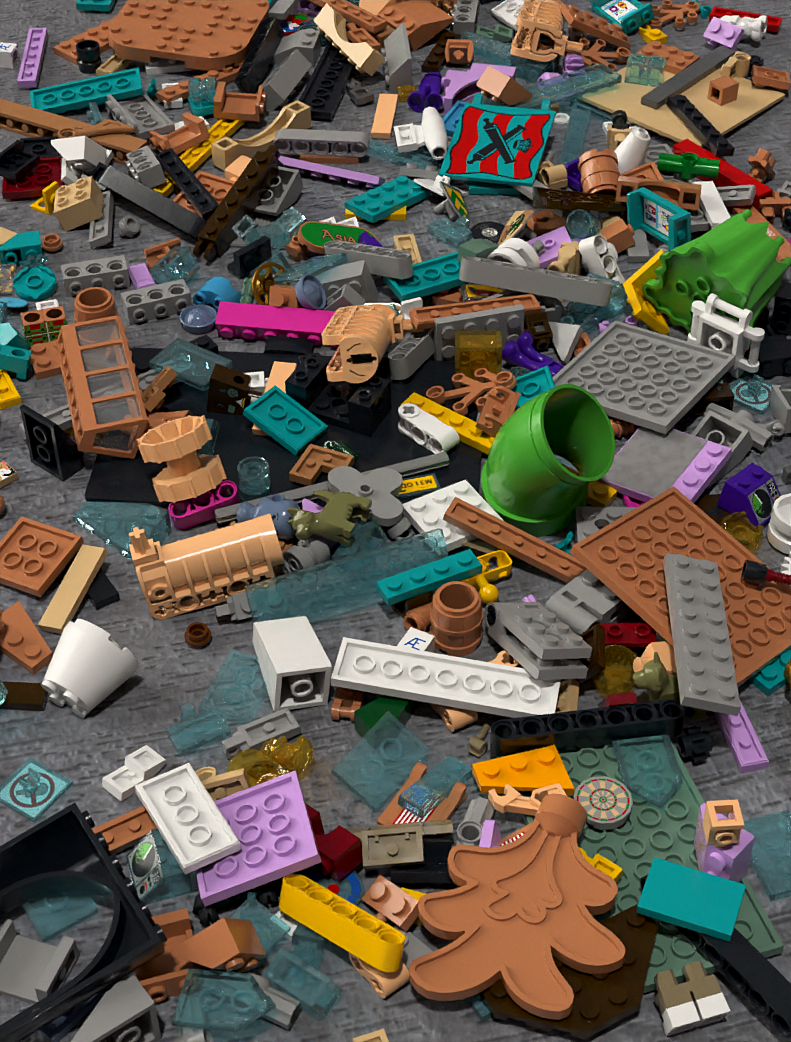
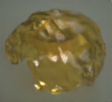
M745 511L735 512L726 516L719 523L724 530L750 552L758 549L762 541L764 527L762 525L755 527L751 524Z
M616 644L605 646V669L593 676V680L602 694L630 692L635 686L632 675L635 673L633 661L637 655L631 649Z
M281 736L278 740L272 737L269 741L264 742L257 756L263 764L275 772L287 774L296 770L298 775L303 773L312 762L313 746L311 741L304 736H300L292 744L287 742L286 737Z

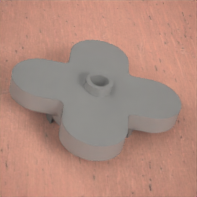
M339 466L329 472L327 484L330 491L334 493L350 492L357 497L363 496L372 499V506L369 508L372 510L369 519L370 523L392 526L402 519L403 505L394 496L400 493L403 479L396 470L379 468L368 475H363L352 467ZM353 519L352 523H358V519Z

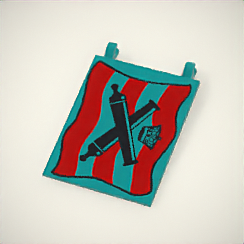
M475 93L473 103H465L438 175L441 177L445 175L451 179L533 187L556 116V111H551V100L543 99L541 110L484 105L482 101L483 94Z

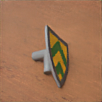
M440 181L439 183L447 199L434 207L435 212L440 214L447 210L452 221L456 220L459 216L465 225L468 226L470 221L469 211L461 191Z

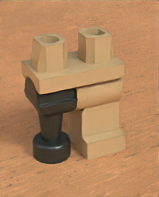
M617 110L612 114L613 124L607 128L606 143L610 145L609 149L615 150L631 132L629 124H626L627 114L623 110Z

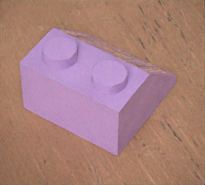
M703 803L700 806L694 839L699 871L739 883L748 873L755 836L745 829H741L739 843H731L723 848L716 847L713 844L707 845L702 825L706 804ZM716 813L717 820L728 819L721 813Z

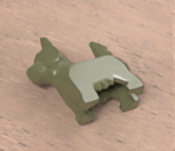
M323 489L313 492L314 496L327 503L321 512L313 513L293 507L287 509V512L293 517L287 523L296 531L295 536L297 539L306 541L310 536L319 535L328 540L342 543L345 547L350 548L355 541V537L352 536L355 524L352 521L353 519H360L363 524L368 522L372 512L369 509L372 506V499L363 496L357 497L350 492L334 493Z
M654 652L653 660L647 662L643 670L632 675L635 685L640 689H647L649 695L648 702L667 699L680 701L677 674L668 675L658 653ZM690 707L693 709L690 715L691 719H704L706 717L707 710Z

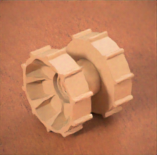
M189 415L184 418L169 420L162 425L149 429L147 433L137 439L144 463L158 462L160 464L165 461L167 464V468H163V471L152 478L159 502L176 503L177 501L197 498V496L215 489L223 479L227 478L219 455L202 454L198 456L197 449H201L208 440L213 439L204 415L201 417Z

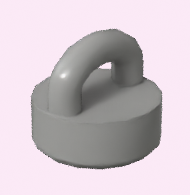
M130 215L123 217L119 221V235L121 237L125 235L133 237L140 230L138 221Z
M404 516L397 524L390 526L387 529V533L392 539L395 538L399 543L406 544L413 537L412 523ZM406 531L407 535L402 538L401 534Z

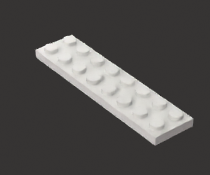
M343 637L331 676V686L511 718L555 713L561 679L536 680L524 668Z

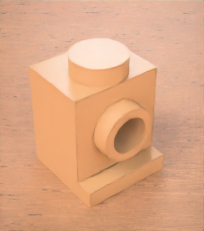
M738 799L706 801L702 825L707 845L713 844L716 847L723 848L731 843H739L741 829H744V821ZM716 813H729L728 819L717 820Z

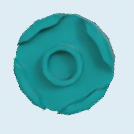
M36 265L37 268H31L30 266L19 271L13 281L16 295L28 302L45 300L51 296L56 290L57 281L54 272L48 267Z

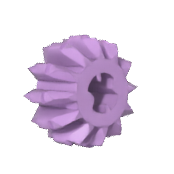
M570 54L564 57L562 75L566 85L575 86L583 82L585 66L582 55Z

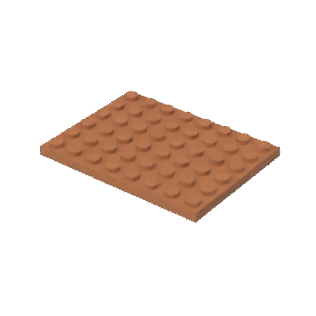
M674 486L576 543L571 548L570 553L672 646L673 638L663 566L665 554H682L686 557L700 560L706 559L717 563L737 687L774 662L781 654L791 649V586L774 582V580L771 582L765 581L764 584L741 580L745 560L764 563Z

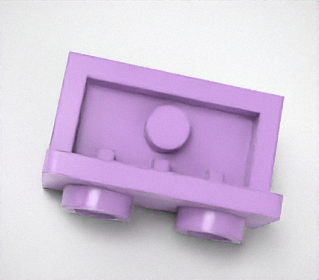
M713 17L703 37L707 40V44L713 48L723 46L737 52L739 50L736 46L745 31L738 26Z

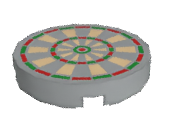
M599 776L584 780L576 788L573 799L579 802L587 812L588 819L586 823L594 825L593 828L606 830L619 827L627 821V817L632 811L633 801L630 791L623 783L610 777Z

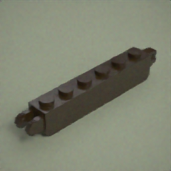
M270 145L265 152H256L197 235L198 242L193 248L194 257L200 258L204 253V259L211 261L215 255H223L278 176L280 152L277 146Z

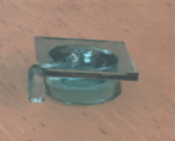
M249 892L247 900L229 917L252 922L266 953V956L261 959L270 955L275 945L291 930L289 925L257 901V896L254 892Z

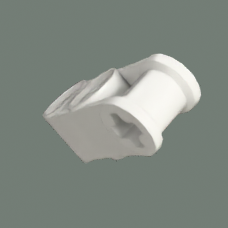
M596 235L581 240L579 251L585 260L589 273L592 275V278L612 282L610 295L612 297L616 290L624 288L623 283L625 279L619 270L616 259L612 255L606 238L603 235Z
M405 403L398 408L400 416L398 430L434 454L448 452L460 442V437L453 427L441 422L435 416L420 409L417 405Z

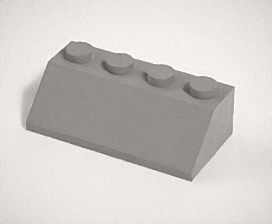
M402 23L384 40V48H381V55L385 58L382 63L385 86H389L390 93L412 92V58L406 24Z
M298 49L275 67L261 84L263 85L264 92H267L265 109L274 110L278 106L283 107L288 102V98L295 93V89L302 84V80L309 75L308 70L312 64Z

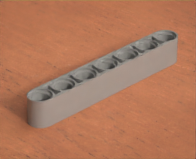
M462 256L459 272V280L596 306L609 305L612 282L474 256Z

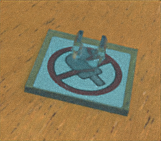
M744 372L730 386V389L735 395V403L763 415L770 407L771 387L775 384L765 381L763 377L756 374L751 375Z
M29 757L0 785V803L35 823L73 785V781Z

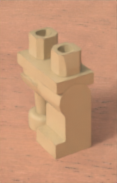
M573 240L571 243L563 241L561 248L558 250V260L552 262L546 270L581 276L582 255L579 251L580 242Z

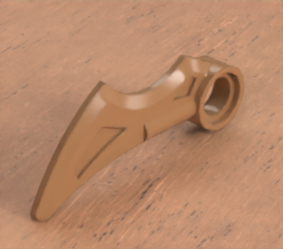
M104 119L93 126H74L72 128L60 129L58 131V139L78 136L91 137L110 133H135L136 130L125 123Z

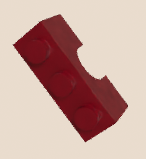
M306 804L322 861L315 866L322 874H328L339 882L363 862L360 838L340 825L330 833L324 834L320 812Z

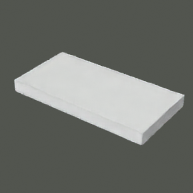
M190 763L135 785L138 797L185 875L241 850L239 840Z

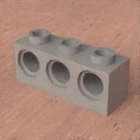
M457 0V3H454L452 17H454L455 21L450 24V31L460 34L461 38L474 39L479 0Z
M148 145L126 154L128 161L125 163L133 179L149 188L167 182L159 161Z
M124 255L61 265L67 297L76 296L82 290L91 287H101L107 290L130 287L128 267Z
M184 279L120 293L123 312L129 325L179 314L185 308L192 306L191 292Z

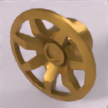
M264 263L254 273L251 281V290L259 305L269 306L270 286L278 284L277 281L282 275L285 277L286 284L290 285L288 273L278 263ZM271 266H274L279 269V271L274 276H272L273 272ZM266 268V275H259ZM260 297H265V303L260 299Z

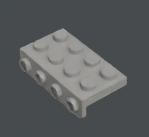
M111 94L107 95L105 106L108 113H111L115 120L135 128L136 132L127 133L128 135L149 140V131L151 130L160 135L175 131L174 123L146 94L119 102Z
M518 304L434 319V353L432 355L435 361H457L502 353L503 348L509 341L513 340L517 343L518 338L524 332L525 309L523 305Z

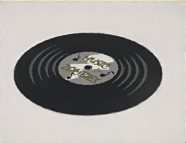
M481 222L471 228L470 235L473 239L481 238L498 243L505 226L498 222Z

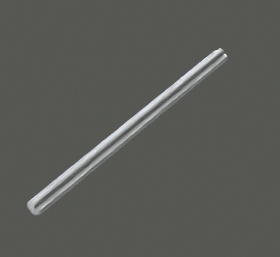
M441 452L381 468L394 469L402 477L448 466L449 457L446 452ZM376 469L369 470V471H365V472H361V473H362L363 475H368L369 473L373 472V471L376 470ZM328 481L277 494L284 495L285 499L293 500L299 504L302 503L304 498L308 500L318 499V497L313 495L314 491L323 489L330 491V489L328 488ZM271 495L245 502H249L253 506H256L261 499L270 497ZM242 503L215 509L214 514L217 523L237 519V509Z

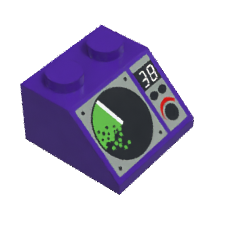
M751 463L725 482L717 505L758 531L770 522L775 500L781 494L773 475L766 472L762 467Z

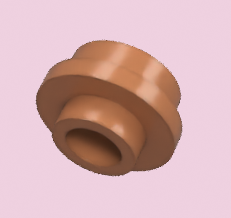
M48 234L43 237L42 248L48 252H56L63 246V242L57 234Z

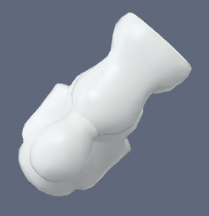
M725 15L720 18L725 22L742 28L745 32L741 39L751 37L753 41L759 42L766 36L768 17L765 15L755 19L750 17L740 18L739 15Z

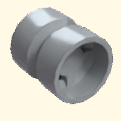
M318 535L310 536L306 541L300 540L297 546H291L282 554L285 568L294 578L299 580L306 578L315 569L329 561L331 557L327 544Z

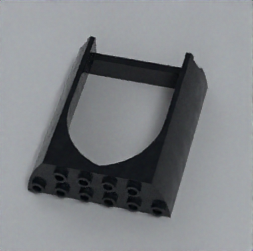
M76 803L71 804L0 846V917L35 898L58 892L78 891L93 893L113 901L114 913L112 924L101 949L79 975L60 989L0 1025V1042L23 1041L165 952L162 943L166 942L167 938L159 924H155L149 908L144 900H140L138 897V892L130 878H126L120 862L115 854H111L102 833L94 834L92 828L96 825L88 811L85 810L81 813Z

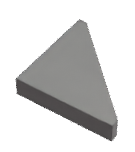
M548 321L553 333L552 341L561 361L567 365L583 329L580 325Z

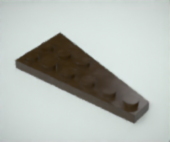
M533 186L532 197L535 209L578 210L583 213H590V211L627 213V202L615 201L616 196Z

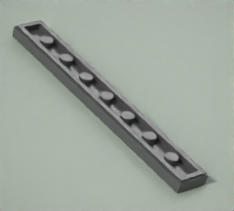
M719 46L642 96L641 103L658 109L667 103L668 97L679 95L721 67L736 51Z

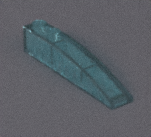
M467 30L462 31V40L473 41V56L486 64L516 67V77L537 84L538 78L543 73H554L555 60L541 62L515 56L510 53L511 45Z

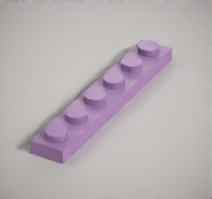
M29 28L17 79L18 88L31 89L37 87L48 36L47 28Z
M280 156L278 159L285 168L290 167L299 170L300 174L308 171L311 172V176L322 178L323 175H327L330 180L338 182L342 178L352 185L358 186L359 182L365 183V187L371 189L381 186L386 181V179L379 176Z

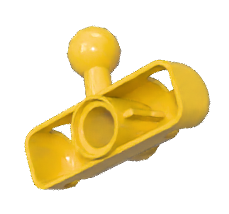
M497 550L477 557L482 564V573L460 580L473 586L479 592L481 601L485 604L494 603L499 598L498 588L489 583L511 574L512 560L503 550ZM496 557L498 568L490 570L488 561L490 558Z

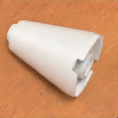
M643 128L633 129L614 150L617 154L620 174L644 164L650 142L647 130Z

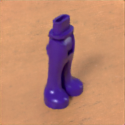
M428 72L420 82L419 91H412L409 94L407 102L412 110L417 113H423L425 101L426 108L434 107L438 111L442 107L443 98L440 94L442 89L441 73Z
M527 331L520 335L517 343L513 340L509 341L501 353L502 360L508 364L519 366L528 372L548 366L552 377H554L565 367L560 362L537 352L533 348L534 337Z

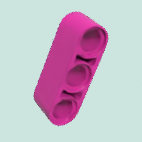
M225 480L221 481L215 489H211L197 496V498L177 501L176 503L171 502L168 511L173 526L179 530L191 528L214 519L215 509L240 503L237 486L234 482ZM228 494H231V495H232V496L227 497V498L224 497L225 495H228ZM205 503H208V504H209V505H207V506H205V507H200L202 504H205ZM182 512L185 513V514L182 515V516H177V514H179V513H182Z

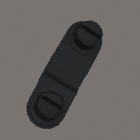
M271 881L208 906L203 904L199 894L195 897L192 912L194 915L199 916L200 924L208 926L209 920L214 924L219 919L217 911L227 909L233 903H247L258 899L261 907L268 908V903L274 906L278 901L276 895L278 885L275 881Z

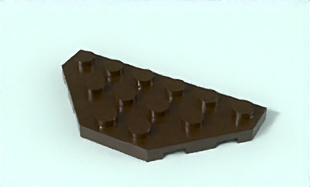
M638 904L600 923L620 939L626 950L625 961L622 967L609 973H584L567 966L552 955L557 969L570 985L574 994L573 1009L566 1018L560 1020L547 1019L524 1010L509 996L500 979L478 994L494 1018L506 1021L508 1018L526 1022L527 1026L552 1031L553 1029L570 1032L572 1037L586 1039L640 1010L654 943L658 933L657 923L652 917L636 913Z

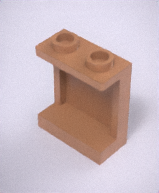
M218 81L213 101L214 118L259 121L261 114H264L267 102V92H264L263 85H259L258 94L226 92V82Z
M189 112L182 114L181 117L185 126L165 136L153 130L149 131L150 145L159 152L172 148L176 154H179L210 138L205 121Z
M187 908L152 916L155 924H159L167 938V941L162 943L165 952L135 970L138 981L154 1003L161 1002L168 997L192 994L199 989H203L204 977L200 964L176 957L171 949L193 936Z

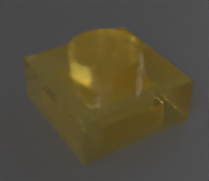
M398 86L399 103L407 102L409 94L412 91H416V86Z

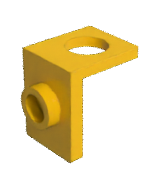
M54 181L43 189V197L30 205L31 209L48 215L54 212L55 190L59 188L58 182ZM44 203L45 207H40L39 205Z

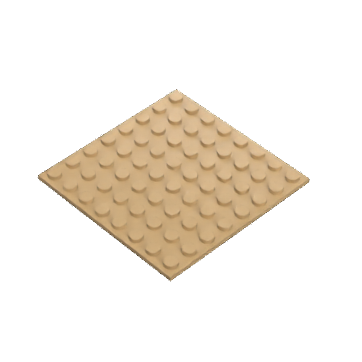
M634 62L575 95V98L582 100L584 103L592 104L598 109L612 114L617 110H623L627 114L628 122L638 124L644 129L652 130L660 136H666L676 143L689 139L702 148L705 147L666 103L658 109L641 103L642 96L676 74ZM721 68L716 69L679 94L686 96L722 136L785 98V94L768 87H758L746 78L734 77L733 79L739 82L737 100L720 106L707 99L710 81L722 77L720 75Z

